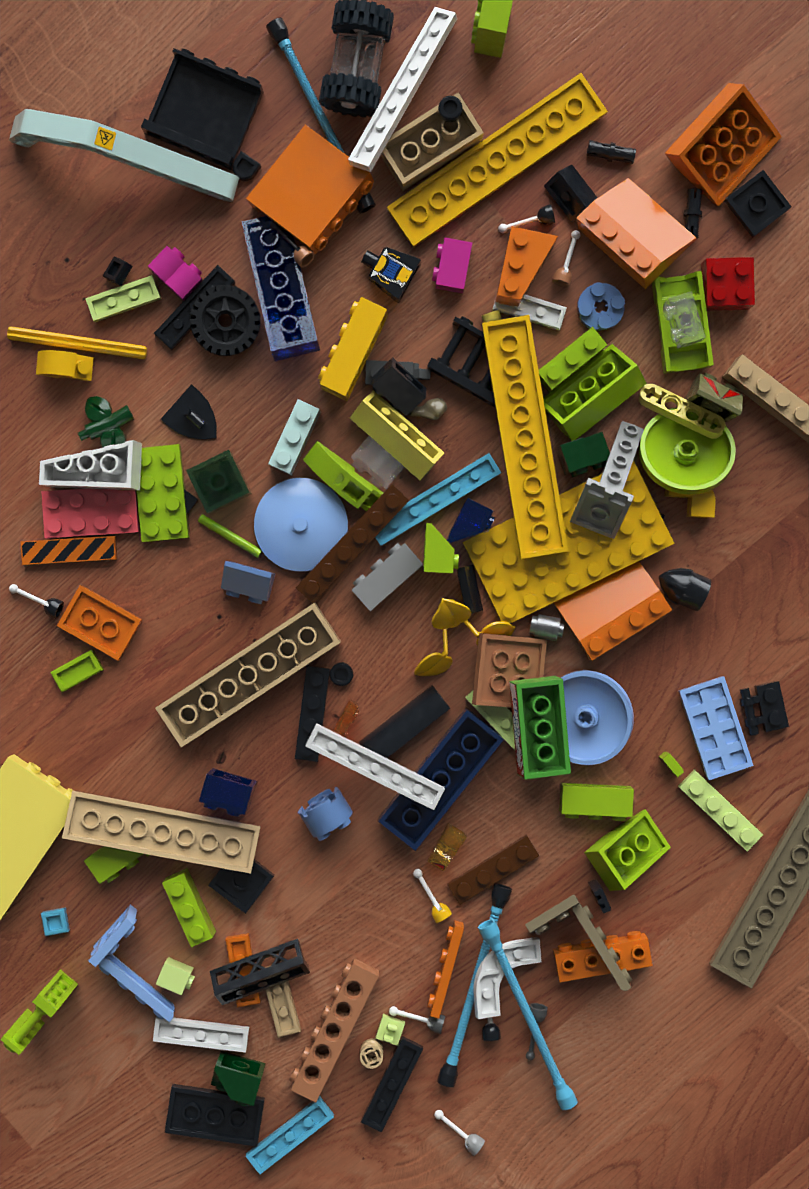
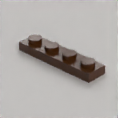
M525 835L447 883V885L461 905L534 860L539 854L528 836Z

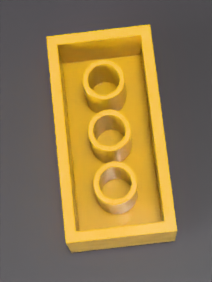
M363 297L360 298L359 302L354 301L349 311L351 319L348 324H343L339 332L340 342L338 346L334 344L329 353L330 363L328 367L323 366L318 376L322 390L345 401H348L366 364V360L388 318L386 308Z

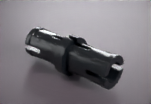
M590 140L587 149V156L607 159L608 162L614 160L633 164L636 154L635 148L617 146L613 142L607 144Z
M695 188L687 190V208L684 210L683 216L686 217L685 228L689 232L692 229V234L698 239L699 219L702 217L700 208L703 190L697 189L694 198Z

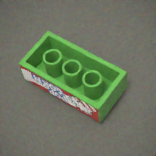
M557 676L509 681L517 775L526 780L571 774L563 679Z

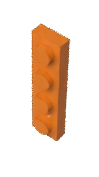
M454 920L453 927L448 926L445 940H448L447 949L442 948L439 959L442 967L440 972L436 971L433 985L436 986L434 994L430 993L427 1002V1008H430L431 1017L440 1018L464 931L463 922Z

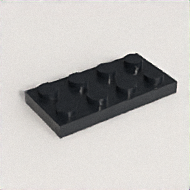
M172 1084L165 1133L257 1147L265 1097L256 1096L254 1106H241L234 1100H231L227 1092Z

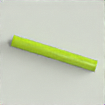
M204 514L198 519L200 524L258 558L262 553L260 548Z

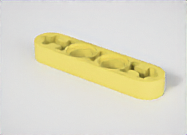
M646 384L641 388L639 402L644 407L708 438L716 439L723 434L725 421L721 416L655 384ZM650 393L654 394L650 399L646 397ZM660 397H661V398H662L661 404H658V401L660 400ZM674 402L677 405V409L669 410L665 407V403ZM694 412L699 418L692 421L686 417V414ZM705 418L706 420L704 421V424L702 425V424H701L702 419ZM716 424L717 427L714 430L710 428V426Z

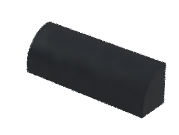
M431 685L359 741V744L388 758L447 712L450 706L436 688Z

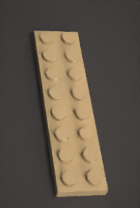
M72 791L62 838L251 874L260 826Z

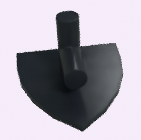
M191 384L164 414L161 420L177 433L189 438L202 440L217 438V424L214 412L208 400Z

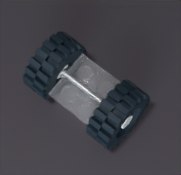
M339 0L335 4L331 30H333L334 34H337L332 67L330 75L326 74L325 77L323 76L319 103L325 109L333 110L332 112L335 113L340 112L342 115L348 114L353 117H372L379 106L381 86H378V78L384 44L390 40L394 13L389 8L385 9V6L382 4L377 5V2L371 1L370 3L366 2V0Z

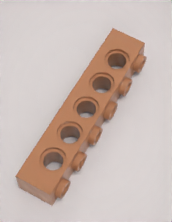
M355 958L351 964L347 963L341 974L344 979L341 985L336 984L331 994V997L334 999L330 1006H325L320 1018L324 1020L320 1027L315 1026L310 1037L313 1042L310 1048H304L300 1060L303 1062L299 1069L295 1067L289 1080L292 1082L291 1091L315 1103L379 977V970ZM357 983L360 989L358 991H350L347 987L348 984ZM339 1004H347L350 1009L347 1012H341L337 1006ZM329 1025H336L339 1031L331 1033L327 1030V1027ZM326 1046L329 1051L321 1054L316 1048ZM308 1067H315L318 1073L311 1075L306 1069Z

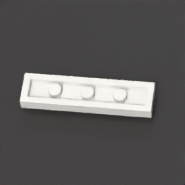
M156 1016L153 1041L246 1053L249 1027L173 1018L168 1022L165 1018L160 1019Z

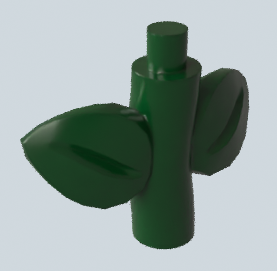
M98 396L89 397L85 404V413L91 423L84 425L86 429L78 432L81 441L89 437L91 440L100 437L102 448L113 444L125 443L126 436L120 428L135 419L128 405L112 413L111 405L106 399Z

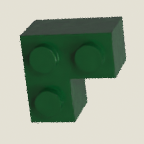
M603 432L579 438L556 448L564 475L571 474L572 478L588 472V467L593 466L594 470L604 467L610 454Z

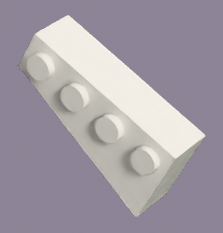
M131 440L117 445L113 444L104 446V448L40 461L39 485L51 488L140 490L142 443Z

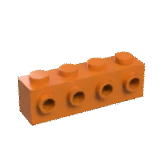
M632 931L623 937L609 935L603 941L608 949L613 947L620 960L616 963L621 970L625 968L628 971L653 966L649 942L645 933ZM591 939L583 940L578 945H572L571 943L560 944L558 948L553 949L559 982L611 974Z

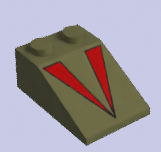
M699 374L695 377L685 399L721 416L725 422L740 416L742 413L743 395L737 392L738 389L730 384L722 385L716 382L717 378L711 374Z

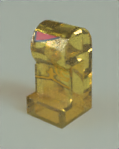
M448 823L430 853L427 862L444 871L466 840V833Z

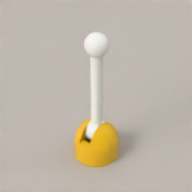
M415 869L413 875L419 879L434 906L431 914L434 921L439 923L452 915V912L446 904L436 901L422 877V870Z

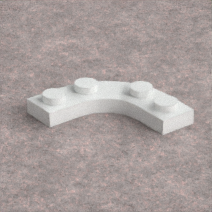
M537 937L513 940L502 944V949L511 968L541 962L540 939ZM491 951L484 958L475 976L474 1005L475 1017L477 1019L501 1016L499 987L504 973L494 951Z

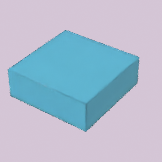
M66 907L41 913L45 936L70 931Z

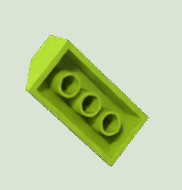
M611 344L543 398L545 411L557 427L571 441H574L647 383L638 365Z

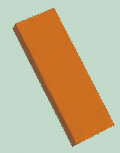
M249 933L225 938L229 963L253 955ZM250 965L244 966L239 974L242 976L248 975L253 967ZM259 992L236 1000L237 1008L261 1003Z

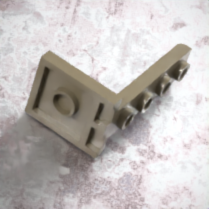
M574 894L525 924L530 933L534 934L536 932L537 935H541L551 928L550 923L555 920L559 923L571 916L569 911L573 910L621 990L627 991L632 988L629 983L633 980L625 968L623 970L619 968L616 962L620 959L613 947L608 949L603 942L607 938L600 926L595 928L592 924L591 919L594 916L587 905L581 906Z

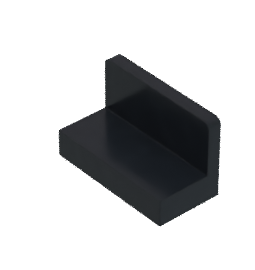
M573 165L558 171L544 185L572 223L577 221L576 218L598 198Z

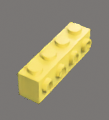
M374 390L359 404L350 417L358 427L365 431L419 480L432 469L444 454L440 448Z

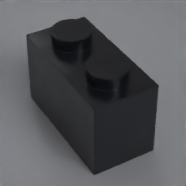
M393 357L373 376L372 386L374 391L379 396L386 397L390 401V405L398 412L401 411L405 416L426 398L427 388Z

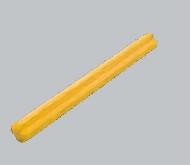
M9 327L7 331V338L14 341L138 359H146L147 348L141 345L18 327Z

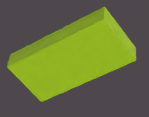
M92 649L50 673L63 693L103 671L104 668Z

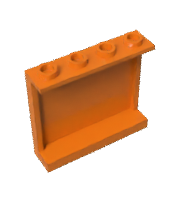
M305 124L247 196L246 200L252 208L258 212L261 211L310 248L316 255L318 251L325 248L333 232H337L341 228L345 217L357 208L361 197L370 192L374 179L369 171L351 166L348 161L349 156Z

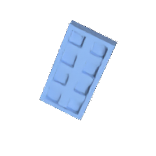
M721 676L679 690L682 705L707 780L754 766L725 677Z

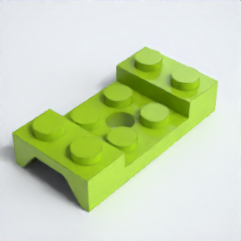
M702 271L676 277H657L652 282V290L658 314L663 373L712 367L714 363ZM679 316H686L689 319V326L687 328L678 326L677 319Z

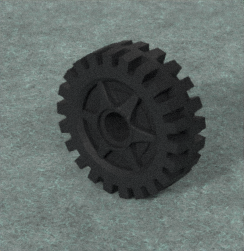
M231 285L214 286L204 291L194 302L190 313L191 331L196 341L210 353L220 356L236 355L248 349L258 336L260 329L259 309L253 298L244 290ZM222 314H228L232 318V324L229 327H222L219 324L218 318Z

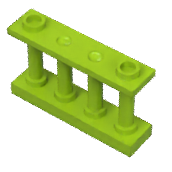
M60 969L32 1001L36 1005L34 1012L27 1008L0 1039L4 1042L5 1048L12 1053L20 1055L45 1024L41 1017L48 1015L51 1018L78 983Z

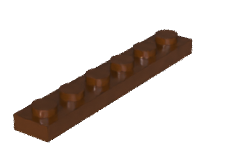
M391 484L296 586V589L310 602L314 603L407 504L409 499Z

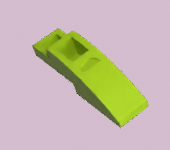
M318 441L303 458L304 462L328 486L357 509L361 507L367 511L384 493L357 474L353 466Z

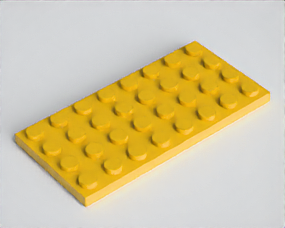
M634 460L623 489L624 492L634 495L614 539L570 522L586 482L559 495L568 545L567 552L521 559L514 517L463 542L502 622H515L675 544ZM602 474L592 479L600 482Z

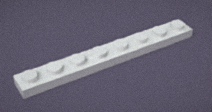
M437 7L433 9L348 159L351 166L369 172L372 171L457 21L455 12Z

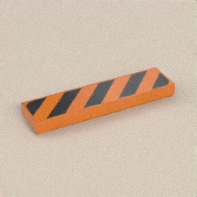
M116 536L20 541L22 565L117 560Z

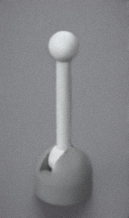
M441 1110L435 1112V1118L441 1119L465 1139L466 1149L475 1156L484 1145L485 1140L477 1134H465L448 1120Z

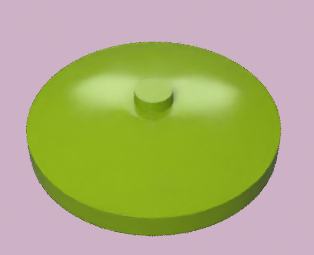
M694 412L686 414V417L692 421L699 418ZM658 414L651 419L642 433L639 455L644 470L655 483L675 493L692 495L710 491L727 478L734 464L736 447L733 436L726 425L720 437L711 439ZM705 418L702 419V422H701L702 425L704 424V421L706 420ZM716 424L710 426L713 430L717 427Z

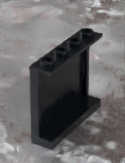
M173 48L174 59L148 120L144 118L141 128L144 134L232 170L233 162L237 158L264 93L262 85L253 77L247 76V78L239 76L238 72L232 68H220L216 66L217 64L208 58L201 60L194 57V53L182 48L180 51Z

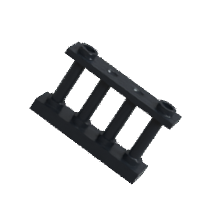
M455 316L452 324L458 327L441 358L438 357L437 360L431 358L427 369H431V372L496 408L493 392L490 391L491 377L489 369L482 381L476 383L469 379L471 377L469 374L485 347L483 332L473 326L474 323L463 316L458 318ZM467 332L476 337L478 341L462 369H458L456 372L449 367V361Z

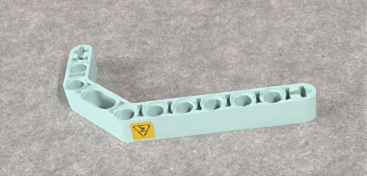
M25 109L15 116L9 141L24 147H31L40 141L89 150L229 202L234 200L239 177L98 122L82 118Z

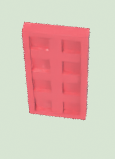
M71 489L41 491L44 538L46 539L140 533L136 490Z

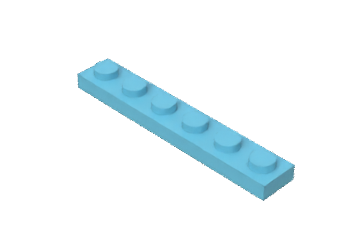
M490 453L407 502L375 537L380 546L501 474Z

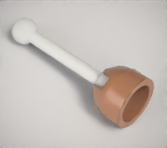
M574 230L571 233L572 241L564 267L558 268L553 275L552 282L556 285L569 287L571 284L572 273L568 266L576 240L580 238L578 230Z

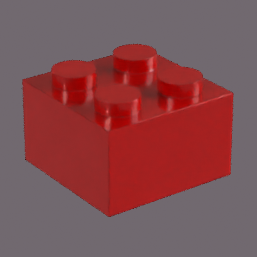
M754 257L706 258L701 263L707 311L749 310L755 305Z

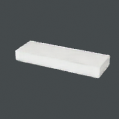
M525 294L518 307L495 302L492 310H499L500 313L513 317L529 315L530 322L559 331L567 307Z

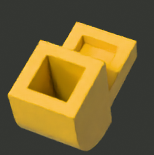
M38 351L36 375L92 381L94 357L77 355V353L66 351Z
M665 489V497L688 498L687 517H715L716 500L713 490L688 495Z

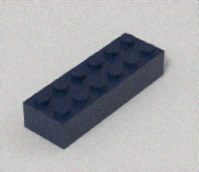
M465 708L415 771V773L445 788L435 809L432 810L397 793L379 816L378 822L416 851L503 742L504 738Z

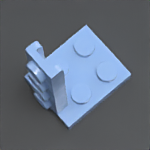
M130 904L95 943L94 949L90 954L92 957L88 961L95 967L99 965L100 970L106 975L111 974L116 978L120 987L132 991L135 994V998L141 1004L149 1005L158 1018H165L170 1022L174 1017L175 1005L113 955L119 947L118 942L123 936L127 938L135 929L137 909Z

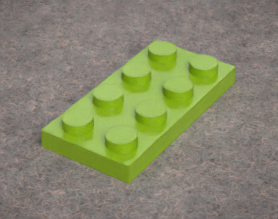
M180 444L142 448L140 490H136L142 542L190 538Z

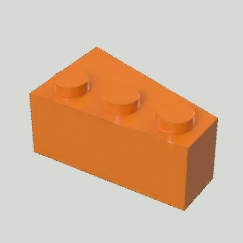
M511 226L495 302L509 306H519L553 249L558 236Z

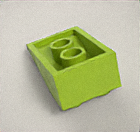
M646 809L601 837L584 853L609 891L625 890L671 847Z

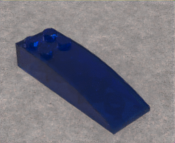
M263 216L242 221V227L274 361L321 351L302 270L294 259L295 250L276 230L270 228V223L273 220ZM280 227L287 234V236L295 243L294 236H292L290 233H288L286 230Z

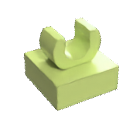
M383 1014L375 1039L398 1046L405 1021Z

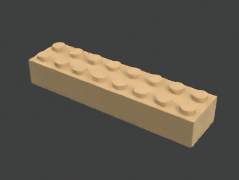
M313 603L155 709L182 748L338 645L341 640L317 604Z

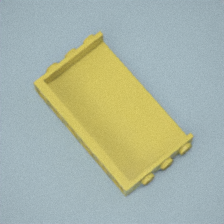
M15 754L9 756L0 768V921L7 915V910L64 828L71 794L74 791L70 788L66 790L60 786L61 782L51 775L47 777L40 772L41 768L32 762L26 763Z

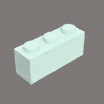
M299 399L297 400L268 463L270 466L292 476L321 413L319 408Z

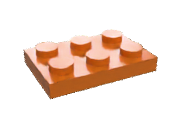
M79 585L57 626L119 661L143 619L85 586Z

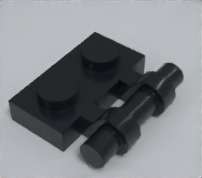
M779 681L755 685L756 695L753 696L750 695L749 688L740 689L741 699L739 700L741 706L744 707L746 719H744L745 727H748L750 736L759 734L757 725L762 723L765 732L789 727ZM758 703L760 716H755L753 704Z

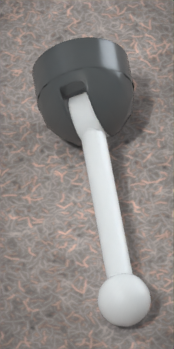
M395 1006L389 1009L391 1016L400 1015L425 1022L430 1031L441 1034L445 1020L444 1015L440 1014V1018L431 1016L425 1018L400 1011Z

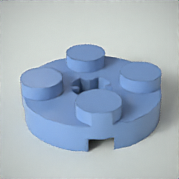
M594 283L587 287L578 299L577 309L579 318L589 329L594 327L596 331L613 328L624 314L625 299L614 286L607 283ZM603 301L606 304L607 311L602 310L598 313L595 310L597 307H594L596 302L601 303Z

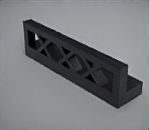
M297 938L211 970L210 976L215 997L221 1005H225L309 974L310 970L303 957L300 941ZM296 949L297 957L289 960L283 958L287 950ZM268 957L275 959L270 967L265 968L261 966L264 959ZM250 965L253 967L248 975L242 976L239 974L244 966ZM225 973L231 975L227 983L219 985L217 976Z

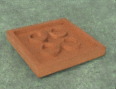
M479 633L472 704L512 708L509 681L543 677L547 640Z

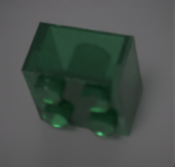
M230 450L186 470L208 514H212L252 494Z

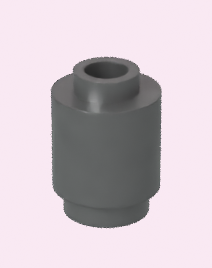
M540 614L538 616L532 615L529 634L535 635L534 637L557 641V637L562 638L564 624L560 623L561 618Z

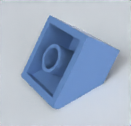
M225 561L221 589L226 590V595L239 598L240 594L249 596L248 601L262 604L263 600H269L276 574L232 561Z

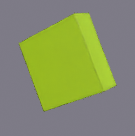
M663 752L659 756L675 776L679 777L684 773L683 768L670 753Z

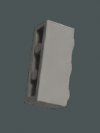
M397 543L388 551L390 556L384 562L380 558L370 567L372 572L367 577L362 574L352 583L355 586L352 591L370 611L423 565L405 543L402 546Z

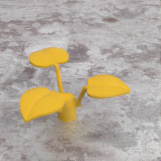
M442 598L431 622L434 628L443 630L444 650L442 653L435 652L426 656L417 665L414 674L418 676H434L450 668L453 660L450 656H447L448 628L457 627L460 623L464 622L476 637H479V633L511 636L515 630V625L512 626L510 623L502 621L493 622L485 626L481 632H478L468 621L471 611L467 606L456 602L454 599Z

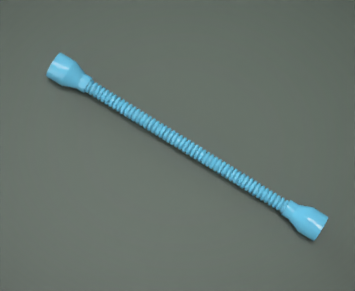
M494 919L487 920L478 926L482 938L490 945L492 951L495 952L503 973L507 978L514 997L554 1081L556 1100L562 1110H569L577 1105L578 1100L573 1090L561 1077L506 954L502 949L500 930Z

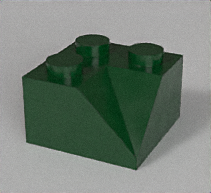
M221 1051L214 1068L211 1085L215 1086L219 1091L227 1092L230 1099L234 1100L238 1105L254 1106L266 1063Z

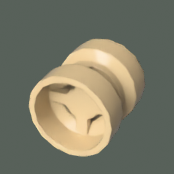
M370 1038L362 1043L360 1061L366 1068H377L382 1063L384 1049L381 1042Z

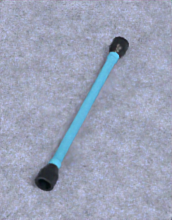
M276 18L266 25V29L270 37L284 51L326 138H328L327 140L344 153L291 48L292 44L289 40L288 28L283 18ZM370 193L363 195L358 201L357 210L360 214L376 206Z
M494 884L491 894L492 907L490 911L492 914H490L491 917L489 919H494L498 923L499 916L510 899L512 888L503 884ZM483 940L480 954L478 955L479 957L450 1055H448L438 1075L437 1082L446 1087H455L458 1077V1056L474 1005L475 976L481 962L490 950V945L485 940Z

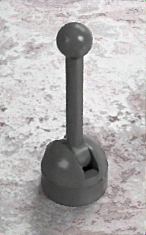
M531 1003L529 1007L538 1025V1023L545 1020L548 1007L539 1003ZM532 1035L530 1040L529 1051L526 1053V1058L528 1060H533L535 1058V1054L533 1052L535 1039Z

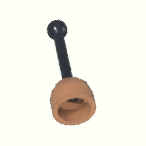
M271 221L270 228L276 230L295 250L294 259L299 266L306 267L315 257L314 252L306 246L298 247L277 223Z

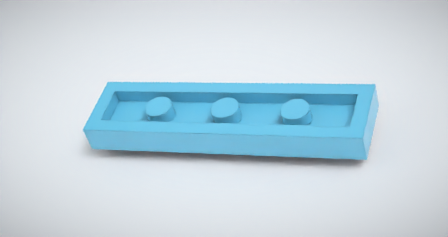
M319 1096L316 1103L311 1102L258 1143L257 1147L255 1146L246 1153V1158L259 1174L263 1173L334 1118V1113Z

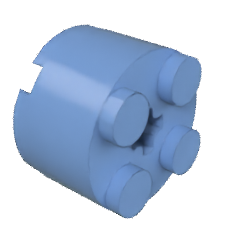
M334 787V792L331 789H327L307 801L309 806L306 809L302 806L298 810V814L311 835L317 837L319 841L330 836V832L337 827L343 829L351 823L349 818L353 813L338 787Z

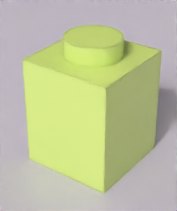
M168 957L156 985L182 995L185 988L189 990L195 976L191 975L194 967Z

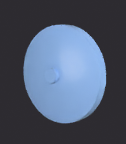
M292 478L273 486L259 502L254 518L256 540L263 553L276 565L291 571H311L348 531V517L341 499L330 487L310 478Z
M582 670L564 675L561 678L564 685L570 762L580 765H595L610 760L624 748L633 730L634 714L627 693L615 680L596 671Z

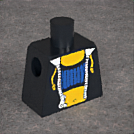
M384 247L380 256L367 250L361 263L372 269L369 274V280L395 302L399 303L417 272L421 260Z

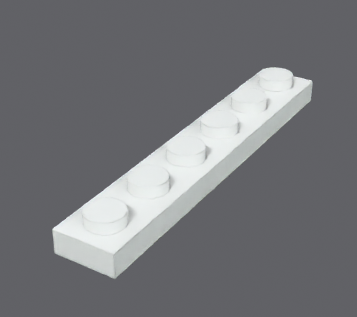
M317 723L306 742V747L432 810L435 809L445 790L443 786Z

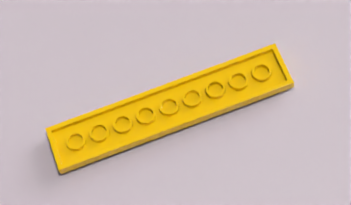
M580 73L387 206V211L414 248L604 117L608 111L583 74Z
M525 315L482 323L520 557L525 559L567 552L568 545L530 316Z

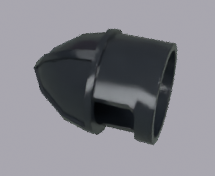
M686 568L668 570L659 575L660 587L669 600L676 605L680 604L694 611L701 609L710 591L711 579Z

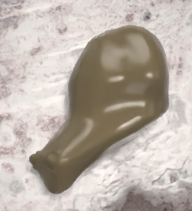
M434 398L428 400L423 406L416 407L409 413V416L438 420L446 412L447 405L442 398Z

